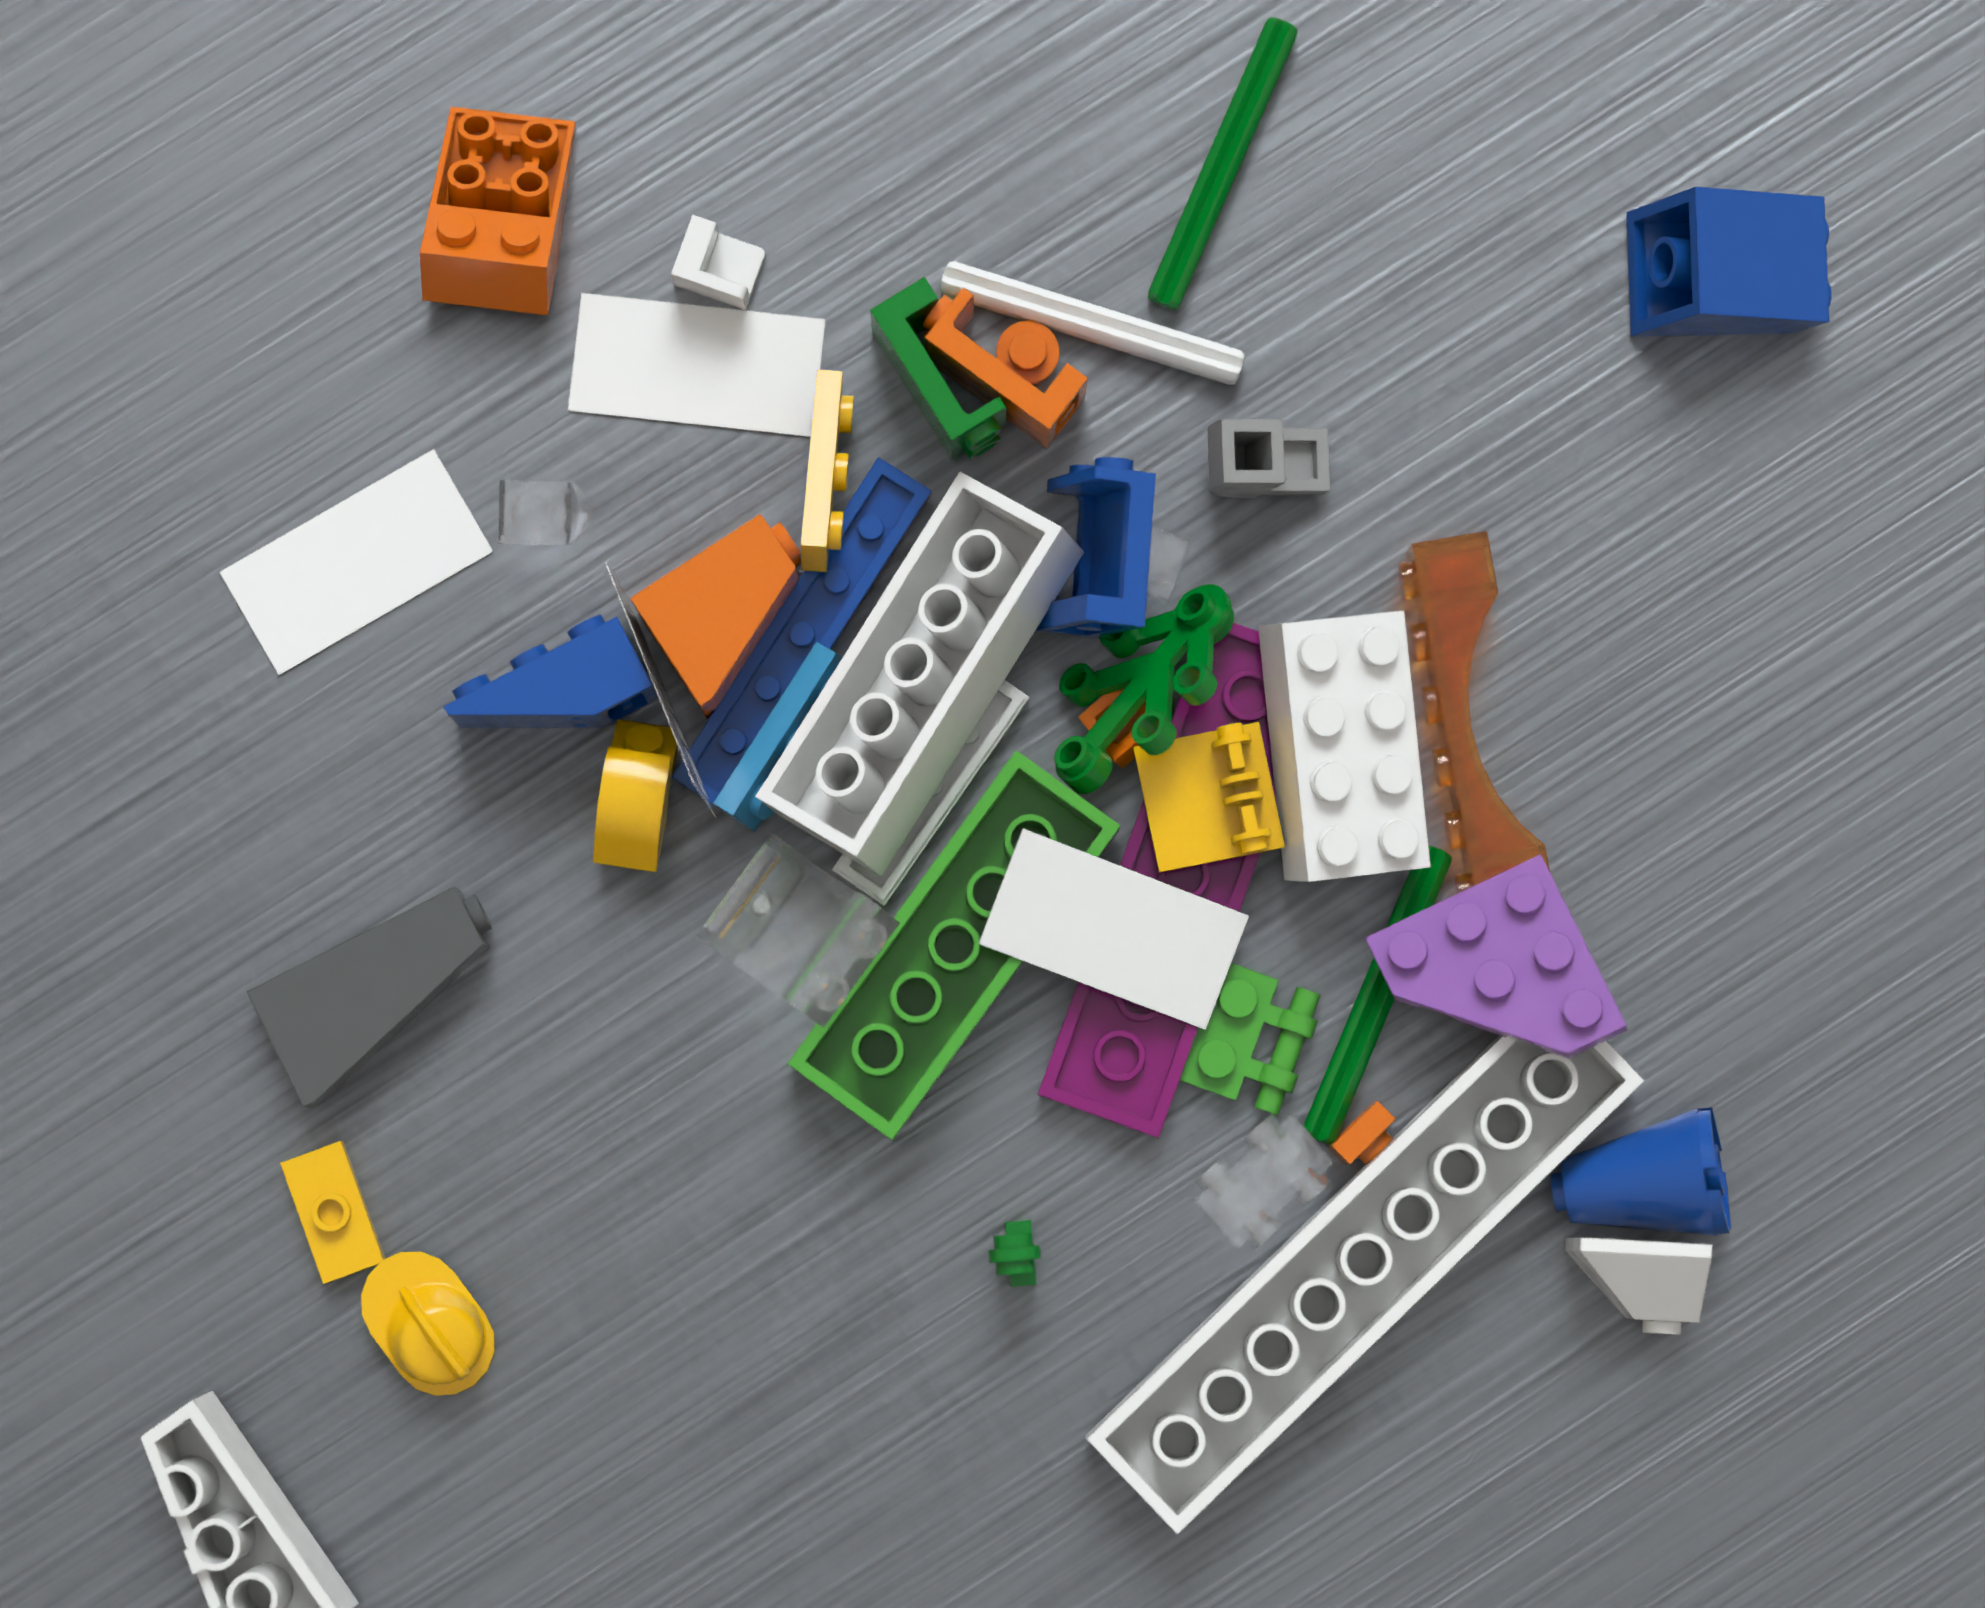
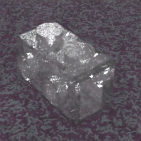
M1270 1114L1243 1138L1251 1147L1232 1165L1223 1156L1195 1181L1202 1191L1192 1201L1233 1248L1238 1249L1247 1241L1255 1250L1283 1225L1276 1215L1292 1200L1296 1199L1304 1207L1332 1182L1324 1172L1335 1162L1293 1114L1286 1116L1281 1122L1273 1114Z

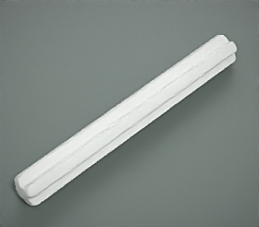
M951 261L947 264L941 279L940 293L943 296L946 295L954 299L960 290L965 288L974 295V306L1022 321H1035L1051 330L1228 385H1233L1238 381L1244 363V353L1241 350L956 261Z

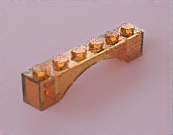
M1487 531L1412 543L1406 551L1407 561L1398 563V573L1404 600H1415L1419 623L1411 624L1409 631L1414 659L1416 662L1426 661L1430 686L1421 687V700L1427 725L1437 723L1441 742L1440 749L1432 750L1435 777L1438 787L1449 786L1453 811L1444 812L1447 842L1450 850L1460 849L1465 873L1455 875L1456 892L1458 894L1540 854L1550 872L1545 844L1517 820L1498 796L1481 763L1471 728L1468 689L1472 655L1483 621L1498 595Z

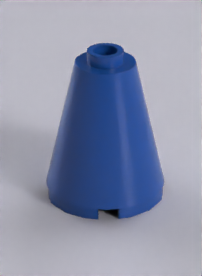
M1696 1108L1566 1157L1561 1161V1172L1551 1173V1188L1556 1212L1567 1211L1570 1222L1578 1224L1712 1236L1730 1233L1731 1216L1726 1173L1722 1170L1719 1151H1722L1713 1108Z

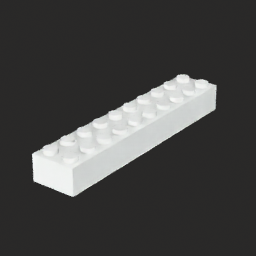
M1499 1035L1402 1128L1377 1156L1367 1165H1364L1085 1435L1086 1439L1158 1515L1179 1534L1636 1090L1644 1080L1606 1041L1571 1058H1565L1545 1051L1543 1047L1510 1036L1503 1037Z

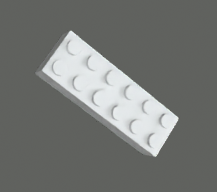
M959 472L755 797L781 818L882 877L1044 618L1050 603L1054 602L1084 554V551L1063 527L966 474Z

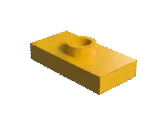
M338 1141L280 1163L323 1284L376 1266L385 1259L344 1141Z

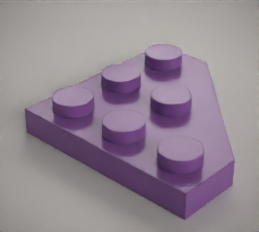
M1541 854L1365 937L1374 959L1394 999L1418 1008L1421 1006L1454 1017L1456 1021L1503 1037L1510 1036L1543 1047V1050L1565 1058H1571L1627 1031V1025Z

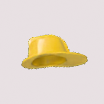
M421 1251L399 1252L382 1260L368 1275L361 1293L362 1317L370 1334L400 1375L415 1389L435 1396L454 1395L474 1386L488 1371L495 1352L494 1331L486 1314L455 1272L440 1258Z

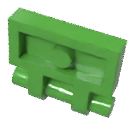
M1231 963L1206 1030L1199 1027L1197 1029L1179 1081L1236 1101L1243 1079L1253 1080L1262 1084L1254 1108L1278 1116L1286 1092L1293 1094L1299 1075L1293 1072L1305 1038L1312 1040L1318 1021L1312 1018L1321 995L1301 987H1296L1289 1009L1277 1007L1270 1003L1277 987L1278 979ZM1263 1023L1281 1030L1269 1064L1251 1058Z

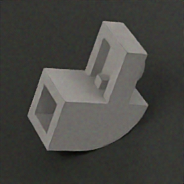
M1220 419L1208 426L1209 484L1211 494L1230 498L1255 499L1261 495H1323L1330 492L1328 428H1283V419Z

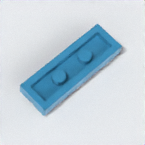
M817 641L713 803L732 819L753 832L756 831L762 820L769 818L774 813L773 810L755 796L842 660L837 653Z

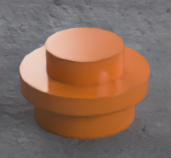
M1021 321L1011 325L1002 333L997 343L996 358L1029 383L1037 384L1047 379L1054 372L1059 360V345L1055 335L1045 325L1035 321Z

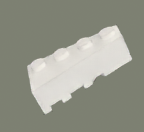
M213 1391L193 1399L141 1436L170 1516L175 1517L187 1549L184 1550L191 1572L192 1574H197L209 1608H353L359 1604Z

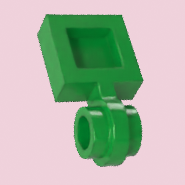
M1031 1220L1004 1222L1006 1235L993 1236L994 1249L988 1250L989 1263H995L996 1275H1009L1010 1287L1037 1285L1035 1259L1041 1258L1040 1245L1034 1246Z

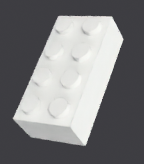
M1404 611L1258 626L1276 805L1285 848H1281L1284 880L1312 882L1430 867Z

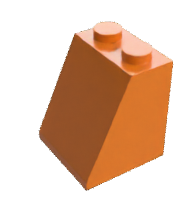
M761 514L630 597L637 613L706 719L710 718L799 580L796 569L801 564L799 549L781 522L770 528Z

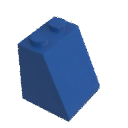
M1693 187L1626 212L1631 336L1796 333L1829 322V306L1832 293L1827 274L1826 245L1829 238V227L1825 219L1824 197Z

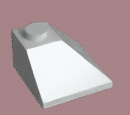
M1565 1238L1564 1251L1625 1318L1643 1320L1642 1332L1681 1334L1682 1322L1699 1323L1712 1258V1245Z

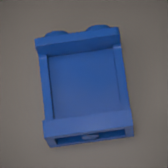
M1099 457L1095 458V465L1069 466L1068 474L1048 479L1047 493L1074 496L1079 500L1076 543L1084 551V554L1074 568L1072 597L1051 602L1047 613L1035 631L1095 638L1145 627L1155 473L1134 471L1133 461L1129 459Z

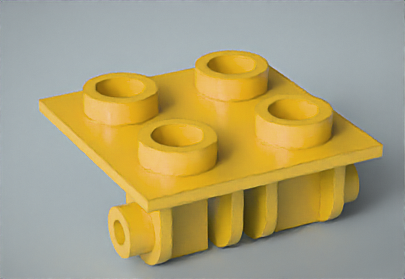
M1259 722L1245 725L1233 723L1217 727L1215 731L1175 738L1171 747L1159 755H1149L1140 746L1133 747L1159 873L1285 848Z

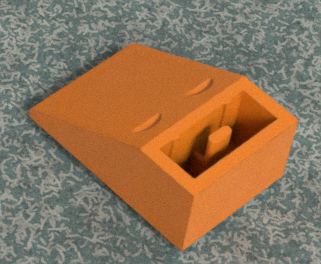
M450 107L420 248L422 301L539 315L549 314L558 267L576 128L575 121Z

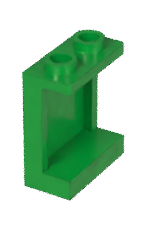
M924 276L870 310L872 334L950 459L954 460L965 453L969 460H973L1001 442L998 434L1006 425V406L1000 397L995 398L970 414L965 413L917 338L918 334L926 330L923 327V323L938 302L937 295Z

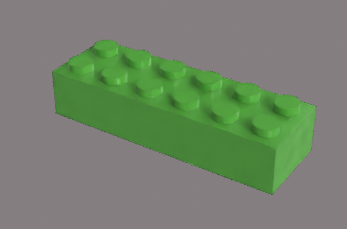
M1016 750L787 1064L887 1138L894 1141L1024 962L979 944L1022 829L1100 858L1118 833L1121 825Z

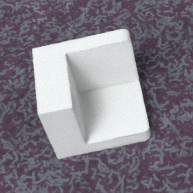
M692 215L671 273L672 279L676 287L746 310L765 259V252L758 246L720 234L717 223Z

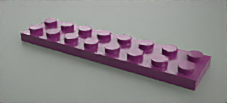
M1233 623L1228 634L1214 644L1212 673L1217 678L1215 693L1205 703L1195 706L1188 704L1180 696L1171 723L1176 728V738L1215 731L1217 727L1233 723L1245 725L1259 722L1276 801L1259 631ZM1143 799L1120 866L1239 912L1260 853L1159 873ZM1078 982L1037 1095L1159 1138L1198 1027Z

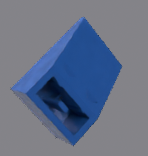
M597 615L571 628L567 632L571 640L548 652L545 645L542 644L516 656L510 661L513 670L490 682L487 674L463 683L452 691L456 700L443 707L447 715L460 728H606L616 723L617 719L621 720L660 699L618 617L605 622L602 615Z

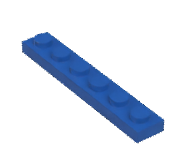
M879 457L843 511L841 550H829L827 572H803L690 747V752L709 800L715 807L717 806L713 803L816 641L830 650L833 649L932 495V490ZM682 760L673 773L672 779L702 798L691 780L684 760Z

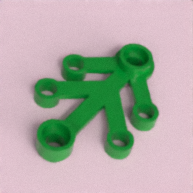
M1214 584L1196 587L1181 597L1175 610L1145 619V627L1099 636L1100 642L1117 658L1129 657L1140 646L1165 639L1155 652L1098 671H1094L1085 663H1077L1063 673L1059 682V689L1077 707L1088 706L1102 695L1123 689L1085 737H1069L1058 746L1055 752L1056 773L1074 792L1088 794L1097 790L1106 782L1111 774L1113 764L1111 756L1105 749L1145 701V713L1135 721L1131 735L1133 740L1147 754L1159 755L1168 750L1176 738V728L1171 723L1173 688L1188 704L1194 706L1205 703L1213 696L1217 688V678L1212 673L1214 644L1228 634L1234 623L1231 599L1221 587ZM1187 651V663L1182 665L1174 675V666Z

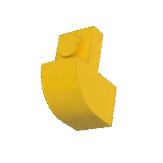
M617 719L611 747L607 748L596 814L593 863L651 872L657 871L667 825L669 789L679 749L671 727Z

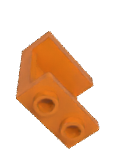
M965 288L960 290L954 300L944 295L936 303L923 323V327L927 329L923 335L925 350L936 368L984 404L1000 397L1006 406V420L1045 449H1048L1085 400L1088 378L1067 363L1046 392H1041L963 334V331L974 317V295Z

